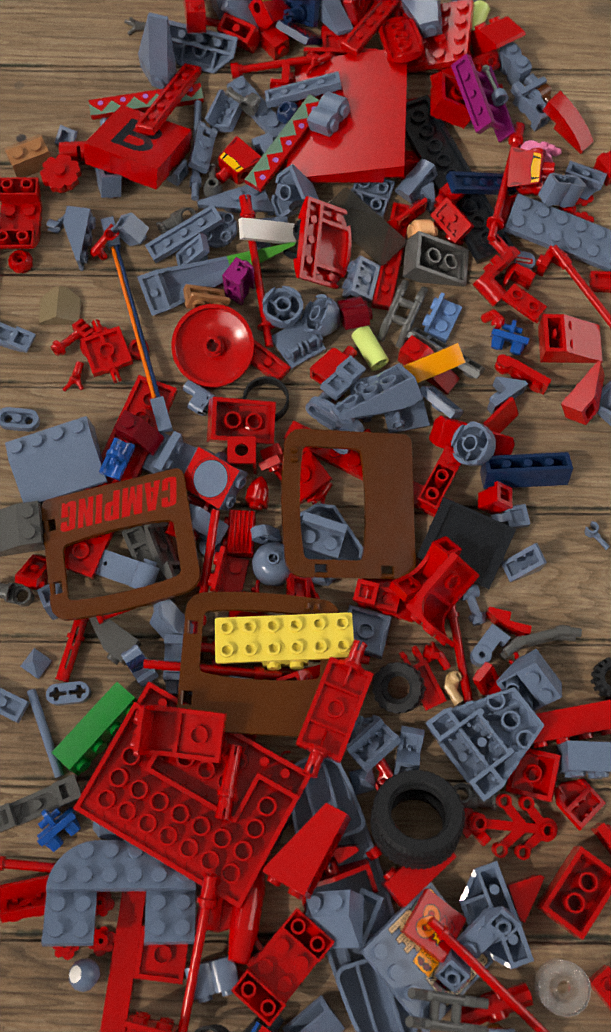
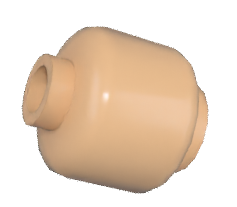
M416 219L407 228L408 239L418 231L434 237L438 236V228L430 219Z

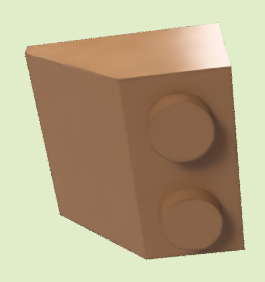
M36 135L3 148L17 177H28L44 169L42 164L51 157L41 135Z

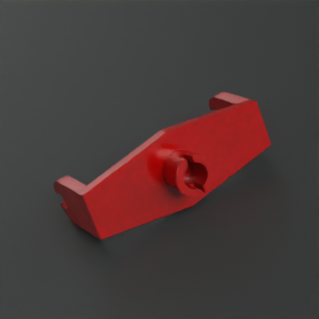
M331 858V866L327 865L316 886L320 887L366 870L373 893H378L367 858L339 867L336 859ZM302 896L301 900L306 913V898Z

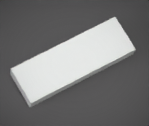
M243 217L238 220L240 240L277 244L296 243L293 235L294 223Z

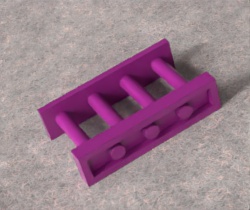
M466 53L451 66L475 132L481 134L491 127L494 129L498 142L501 143L512 133L516 132L506 104L501 106L494 105L491 97L494 89L486 73L477 71L471 56ZM489 65V72L497 88H499L492 67Z

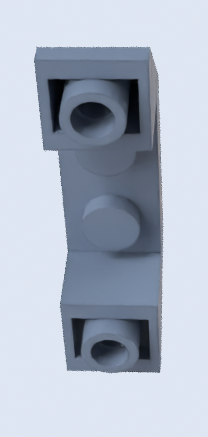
M503 906L484 910L456 939L477 959L498 937L506 942L522 926V923ZM451 948L444 963H440L437 968L435 977L454 993L471 976V967Z

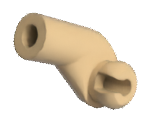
M456 670L447 674L443 687L454 706L464 700L457 690L459 682L462 680V675Z

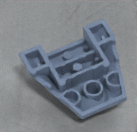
M515 687L488 695L476 701L465 702V704L457 707L446 708L425 723L443 752L483 802L504 787L544 727L542 721Z

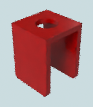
M227 436V463L230 465L253 464V474H257L256 436ZM238 445L247 446V454L243 456L236 454V447Z

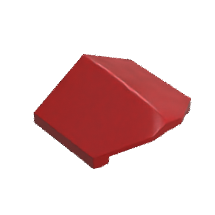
M584 778L562 782L554 791L556 805L579 831L606 804Z

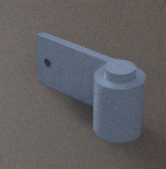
M104 550L95 574L137 589L154 584L160 568L156 567L157 562L145 558L143 562Z

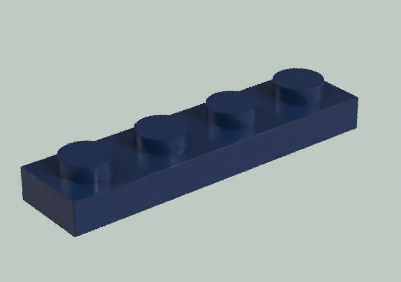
M450 171L446 175V179L452 194L498 195L504 173ZM508 187L507 191H509V195H513L517 190L516 187Z

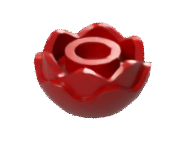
M25 250L12 252L8 258L9 268L16 273H27L33 266L32 255Z

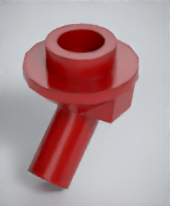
M431 641L429 645H425L423 657L426 658L428 663L437 659L444 671L451 667L445 654L438 649L434 641Z

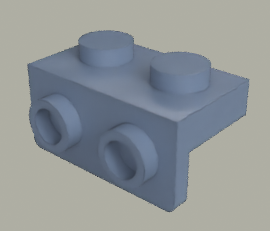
M219 90L205 120L210 127L218 129V132H233L243 110L238 102L227 97L223 90Z

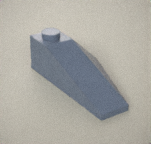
M149 12L138 57L140 67L153 87L164 89L177 73L168 17Z
M398 363L375 376L376 381L371 385L364 384L361 387L362 391L360 393L348 396L331 410L339 420L411 407L417 401L423 399L415 376Z

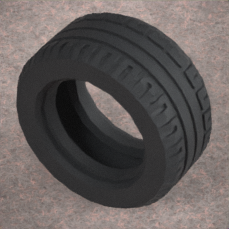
M408 770L388 778L378 789L371 812V832L377 847L380 848V851L386 857H389V860L394 861L395 864L398 863L400 866H405V868L410 867L417 870L421 868L430 869L432 866L436 867L438 864H442L443 861L445 862L457 848L465 823L464 805H462L463 802L457 794L458 792L444 778L429 771ZM407 800H421L437 810L442 819L443 829L437 835L428 839H414L404 835L396 827L391 812L399 803Z

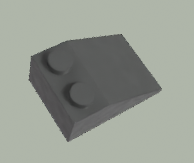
M418 231L406 240L403 277L420 283L465 287L467 285L469 249Z
M38 501L14 504L0 509V557L45 550L41 504Z

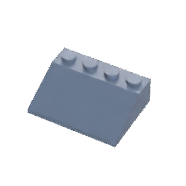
M87 416L5 443L9 464L23 503L38 501L40 504H43L45 500L79 492L108 482L107 476L99 473L103 464L95 427Z

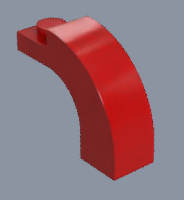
M447 536L433 541L422 562L410 573L393 580L389 589L404 602L412 599L443 564L445 559L452 552L459 556L462 549Z

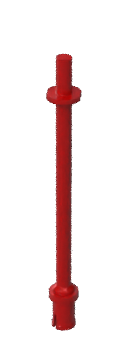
M522 122L514 124L516 132L512 133L508 139L510 150L511 147H520L524 142L523 134L526 127ZM510 150L494 214L486 221V226L489 228L487 240L490 242L495 241L497 231L504 227V220L501 218L508 190Z
M245 194L239 196L240 218L255 219L256 213L252 208L251 195L247 194V199ZM248 240L261 323L257 325V330L263 331L265 347L271 348L273 347L271 330L275 326H272L266 320L263 313L265 292L256 241Z
M204 873L201 895L197 898L201 909L178 1032H188L210 909L217 903L215 895L220 876L212 873Z

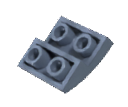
M384 179V183L354 182L345 207L373 216L384 217L395 182Z

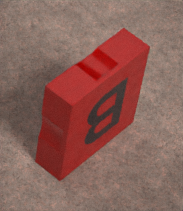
M121 105L84 143L85 164L109 173L121 175L131 181L157 190L169 176L172 168L179 164L190 151L192 130L165 121L154 136L137 132L135 125L145 113Z

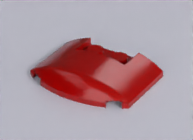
M310 196L305 198L298 217L301 220L297 258L293 259L297 278L328 288L338 289L339 285L336 284L340 278L345 277L351 255V227L346 225L344 215H347L346 209Z

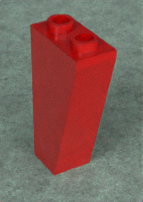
M325 803L264 867L262 872L269 876L267 881L280 888L281 884L289 888L287 893L301 900L302 896L310 899L351 821L349 815Z

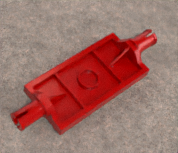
M353 640L348 657L344 660L330 656L296 741V746L310 752L302 773L308 776L313 766L314 768L310 776L312 778L318 777V772L324 758L338 763L341 762L374 673L362 668L361 660L367 644L362 642L360 649L357 650L359 640Z

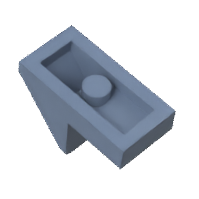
M199 233L175 253L178 266L208 260L207 254L210 251L207 236Z
M495 377L493 387L497 392L489 398L490 402L487 410L493 414L509 397L515 399L523 394L528 383L524 380Z

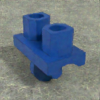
M512 320L511 325L504 324L501 328L509 332L493 328L490 335L492 337L491 348L501 351L504 341L510 342L512 345L509 353L520 356L524 347L527 346L529 338L513 334L514 332L522 334L523 328L516 327L517 320Z
M114 438L110 449L106 452V457L99 473L120 481L133 454L135 444Z
M69 807L61 814L58 808L51 813L44 809L41 812L44 819L38 825L41 829L46 828L37 835V842L41 847L46 845L55 852L63 844V840L57 833L64 828L70 836H73L81 829L75 810Z

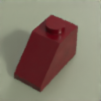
M124 410L114 426L119 438L128 443L135 444L136 447L153 456L165 440V437L144 419L127 410Z

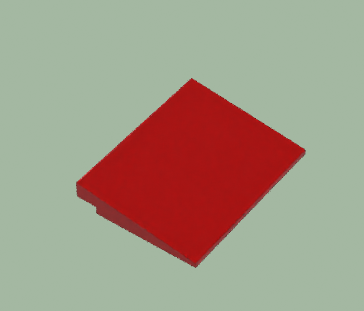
M384 50L359 53L357 57L353 54L332 56L330 60L313 68L308 75L305 72L311 63L296 65L294 83L339 71L342 89L333 93L348 99L350 112L347 117L339 122L338 130L330 137L309 129L287 158V167L294 164L311 182L384 183V177H404L407 62H392L387 59ZM320 94L315 98L320 100L324 94ZM301 99L298 102L294 103H296L300 107L301 104L305 101V99Z
M148 681L137 702L133 703L73 809L201 886L204 873L219 875L216 895L240 909L310 781L311 773L309 772L308 776L303 774L302 771L304 769L243 734L224 733L220 763L158 755L134 756L131 749L132 736L136 735L137 725L134 723L136 710H139L141 705L148 704L177 707V696ZM183 700L184 705H191ZM228 744H235V749L237 745L243 746L234 792L237 794L236 798L233 799L230 821L223 820V815L222 819L214 817L219 800L217 792L221 789Z

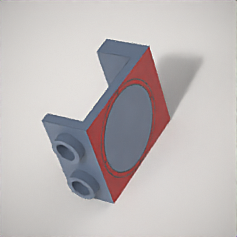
M198 447L184 473L187 490L216 508L229 511L236 502L239 490L244 487L248 473L218 458L210 450Z

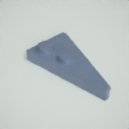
M249 185L197 201L198 208L205 209L213 204L215 208L225 209V212L241 213L239 196L245 194L247 199L246 195L249 194L251 195L253 211L267 212L269 216L274 215V209L265 188L262 192H259Z

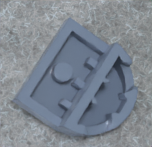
M373 715L368 718L359 716L346 749L351 757L366 772H369L401 740L379 716Z

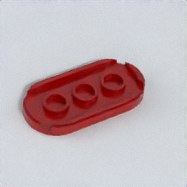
M397 16L386 20L384 26H380L379 36L388 60L395 63L409 62L418 58L424 52L423 39L416 22L412 18L408 20L403 16Z

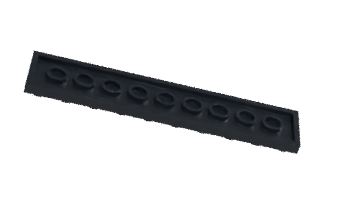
M427 94L406 102L405 135L418 159H425L435 165L438 175L432 182L439 194V189L447 183L446 175L450 171H472L444 122L430 115L431 100ZM466 194L455 205L474 225L473 229L463 239L476 263L479 264L493 258L496 254L500 255L487 240L489 228L486 226V221L489 217L493 216L494 210L485 194ZM504 227L497 231L509 247L514 246L508 234L503 231Z

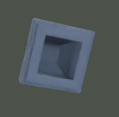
M34 648L20 667L39 679L52 660Z
M363 768L349 772L355 795L376 790V781L372 769L369 772H366Z

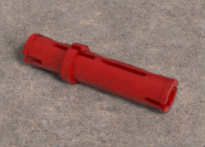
M89 618L74 620L70 633H67L66 637L68 640L55 677L56 680L69 682L81 642H84L85 639L83 635ZM79 628V631H78V634H77V636H76V640H75L74 646H72V645H73V642H74V639H75V635H76L77 629ZM72 650V653H71V656H70V659H69L67 668L65 669L66 664H67V661H68V657H69V654H70V651Z
M228 744L221 789L217 792L219 800L214 817L216 819H222L223 815V820L230 821L233 799L236 798L237 794L234 792L243 746L237 745L235 749V744Z

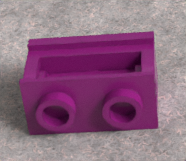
M236 257L222 277L225 296L242 306L244 299L249 293V287L255 289L254 269L248 261H242Z

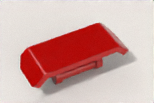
M440 415L434 421L429 440L437 447L444 449L447 445L454 449L451 446L454 433L461 425H467L468 423ZM492 431L496 439V450L493 456L511 455L515 446L513 437Z

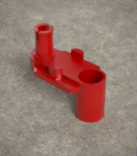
M498 233L495 241H489L488 243L501 256L499 257L496 254L483 268L485 273L472 284L492 307L507 292L495 277L521 253L515 246L509 247Z

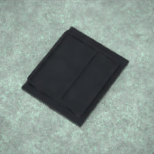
M443 497L417 557L424 559L431 543L447 536L462 549L459 557L480 575L474 583L490 589L516 529Z

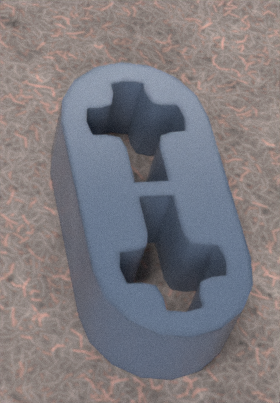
M257 525L250 529L252 541L262 545L268 542H281L280 530L270 525Z
M82 681L53 684L46 691L47 700L56 706L84 703L91 696L90 687ZM80 686L83 690H86L81 695V698L76 694L71 695V692L78 691ZM56 689L61 693H66V695L59 696L57 701L52 697V694L56 693Z

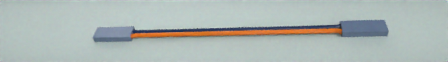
M113 216L101 219L103 231L110 224H113L111 230L114 229L115 222ZM117 236L114 240L108 241L107 245L108 249L112 250L152 396L150 402L157 428L160 434L173 431L164 397L160 396L120 253L121 243Z

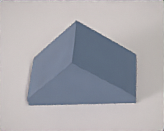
M537 543L501 562L510 582L539 572L547 563Z

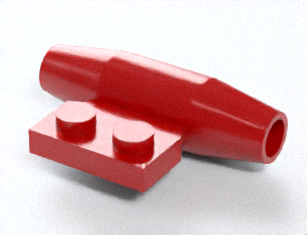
M266 862L240 909L215 895L217 903L210 909L206 931L220 933L229 929L228 961L239 964H248L259 931L265 897V873L262 871L266 866ZM200 906L198 907L195 929H197L198 919L201 909Z

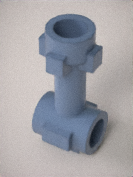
M476 584L472 585L460 598L461 601L467 600L472 614L468 618L473 623V626L485 623V618L487 617L485 612H481L478 607L476 597L480 596V591Z

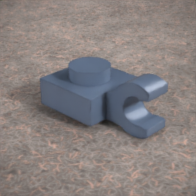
M526 504L514 505L513 508L503 511L502 514L491 515L492 519L515 529L529 527L530 525Z

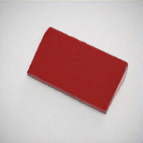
M425 197L415 201L387 221L388 225L395 232L399 231L426 211L428 199Z
M509 397L483 425L491 431L501 433L518 416V409L514 398Z

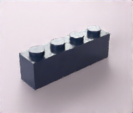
M569 452L492 456L488 462L481 465L480 476L483 489L494 486L496 481L511 488L568 485L573 466Z

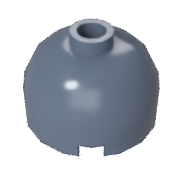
M289 286L270 289L263 299V313L266 320L272 326L278 328L294 326L300 320L303 313V301L300 293Z
M319 294L315 296L317 299L314 302L310 301L307 304L301 322L304 324V327H302L304 331L311 335L316 334L324 337L339 327L341 311L333 299L324 294Z
M474 421L467 425H461L454 433L451 441V446L454 447L453 456L458 462L465 465H483L492 458L496 450V439L493 432L485 425Z
M265 543L254 553L252 568L257 580L267 586H281L287 583L291 572L285 564L282 543Z

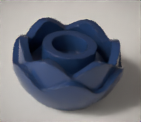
M291 101L280 104L277 110L278 121L282 124H287L299 106Z

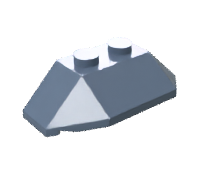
M169 20L174 57L178 65L183 66L184 63L200 66L202 71L215 74L234 58L238 37L206 30V33H187L186 24Z
M494 861L473 869L459 900L468 926L484 910L503 906L519 920L498 862ZM522 926L506 942L498 937L482 953L509 969L534 961Z

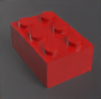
M574 846L535 907L575 938L583 940L611 896V868L582 846Z

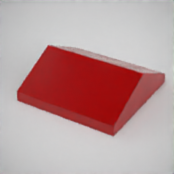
M528 749L509 777L506 792L519 796L525 795L533 798V800L552 803L562 756Z

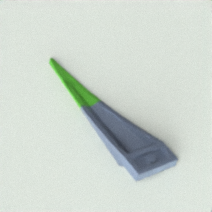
M295 242L258 249L259 262L261 263L294 246ZM250 251L158 269L138 276L137 278L151 315L163 313L185 303L183 291L185 284L214 288L223 283L222 275L236 257L242 261L246 260L252 265Z

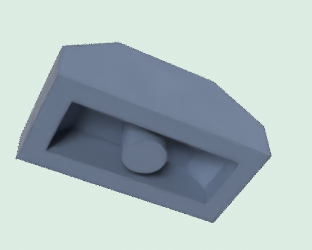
M570 161L564 175H575L581 178L587 186L579 198L587 200L593 193L601 190L607 173Z
M168 599L154 604V612L149 623L163 639L164 634L183 635L185 615ZM190 622V633L192 634L194 625Z
M361 887L358 894L364 896L362 945L364 946L386 924L390 914L384 906V898Z

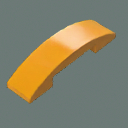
M456 343L403 365V367L415 376L417 383L455 368L465 363L459 344Z

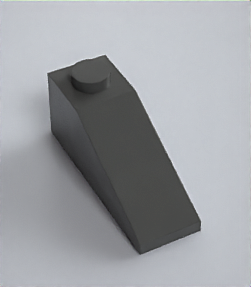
M97 617L89 618L103 649L108 653L106 658L116 665L120 662L125 666L126 663L121 653L129 650L135 644L139 647L142 644L110 619H106L104 623L99 624Z

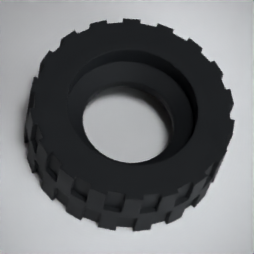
M402 662L389 663L387 666L381 667L380 671L375 674L372 692L374 693L375 701L379 703L381 708L386 709L385 711L397 714L407 713L420 705V701L424 698L425 681L421 677V673L414 666ZM396 676L404 677L410 686L408 695L403 699L393 698L388 691L390 680Z

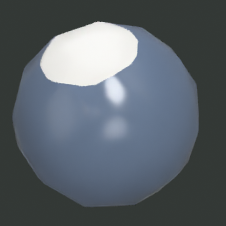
M88 958L76 961L69 970V983L75 990L81 992L89 991L100 977V967L94 960Z

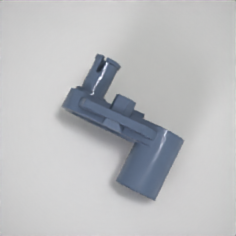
M324 391L319 397H312L305 406L307 413L330 430L364 432L363 424L356 418L339 420L334 415L331 409L336 405L331 403L332 398ZM350 449L334 450L340 454H346Z

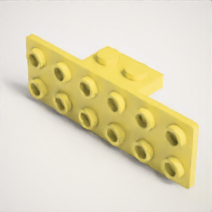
M352 613L215 618V661L217 664L262 662V666L267 667V670H280L281 667L288 666L294 670L303 669L304 666H308V660L329 659L330 656L336 659L347 658L354 640Z

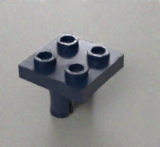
M286 0V4L290 8L284 11V14H288L284 15L286 22L294 21L309 27L318 26L320 0Z

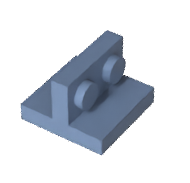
M173 431L171 436L161 433L165 440L154 456L148 454L142 467L143 471L153 474L178 468L185 473L197 448L185 443L182 434Z
M305 512L301 526L303 549L337 560L346 537L348 525Z

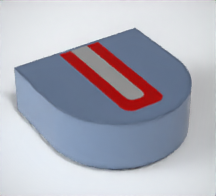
M520 251L521 253L515 258L514 263L532 270L536 262L535 257L529 252Z

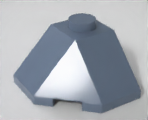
M291 164L277 174L275 181L277 187L275 194H272L271 204L276 217L287 216L288 218L299 214L301 207L294 211L289 209V205L296 200L305 199L307 196L319 200L313 183L294 164Z

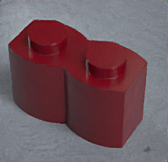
M361 296L336 301L341 311L340 321L345 330L370 325V320H373L372 310L370 307L368 308L367 301L363 300Z

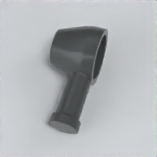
M228 87L225 95L238 102L246 114L254 116L261 102L260 97L255 93H250L243 97L234 91L232 87Z
M211 163L209 166V178L203 187L206 198L223 193L222 185L216 177L218 166L214 163Z

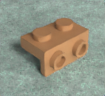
M185 284L183 289L186 309H194L205 304H221L228 307L231 302L229 297H225L224 289Z

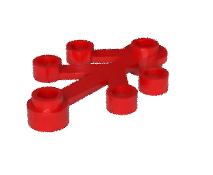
M505 793L497 795L496 804L504 809L512 821L488 819L479 812H472L467 817L468 828L476 833H481L485 829L511 831L500 842H495L491 847L493 855L498 858H504L508 853V848L523 834L534 833L525 843L518 844L514 848V854L517 858L527 860L530 857L531 850L541 841L550 842L558 833L555 821L548 817H542L534 807L535 802L533 798L525 795L519 798L518 805L522 810L527 811L534 823L525 822L512 805V798ZM503 797H506L507 799L505 805L501 804V799ZM528 799L529 806L525 808L523 803ZM478 819L482 820V825L480 827L476 826V821ZM549 826V832L545 834L544 828ZM502 846V852L497 854V848ZM524 848L525 854L520 856L519 851Z

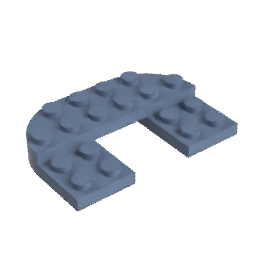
M93 840L81 843L68 850L56 862L48 877L42 947L94 946L97 892L146 891L144 945L194 944L196 882L126 840Z

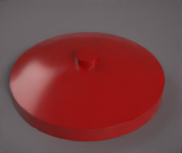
M205 304L190 310L180 319L173 332L171 350L177 368L187 379L203 387L219 388L234 383L245 374L253 360L255 343L250 326L237 311L221 304Z

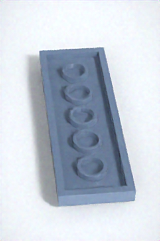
M517 194L503 231L545 248H549L550 245H557L569 257L603 271L611 272L610 229L547 206L524 195Z

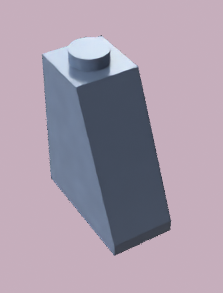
M401 0L404 12L416 22L423 38L442 34L441 0Z

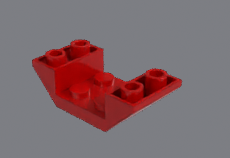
M2 177L0 178V249H34L40 242L42 219L39 178Z
M296 908L247 968L231 992L270 1027L286 1006V1002L317 962L321 961L335 941Z

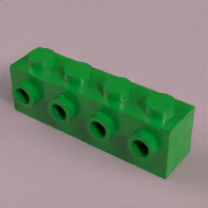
M116 682L51 753L70 771L79 776L89 768L91 761L106 749L107 744L116 735L133 703L137 702V699Z

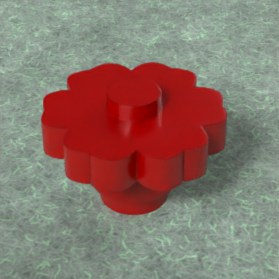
M59 154L56 158L49 157L42 164L44 169L40 171L43 184L50 187L52 192H68L79 184L78 178L82 175L77 161H72L69 155Z

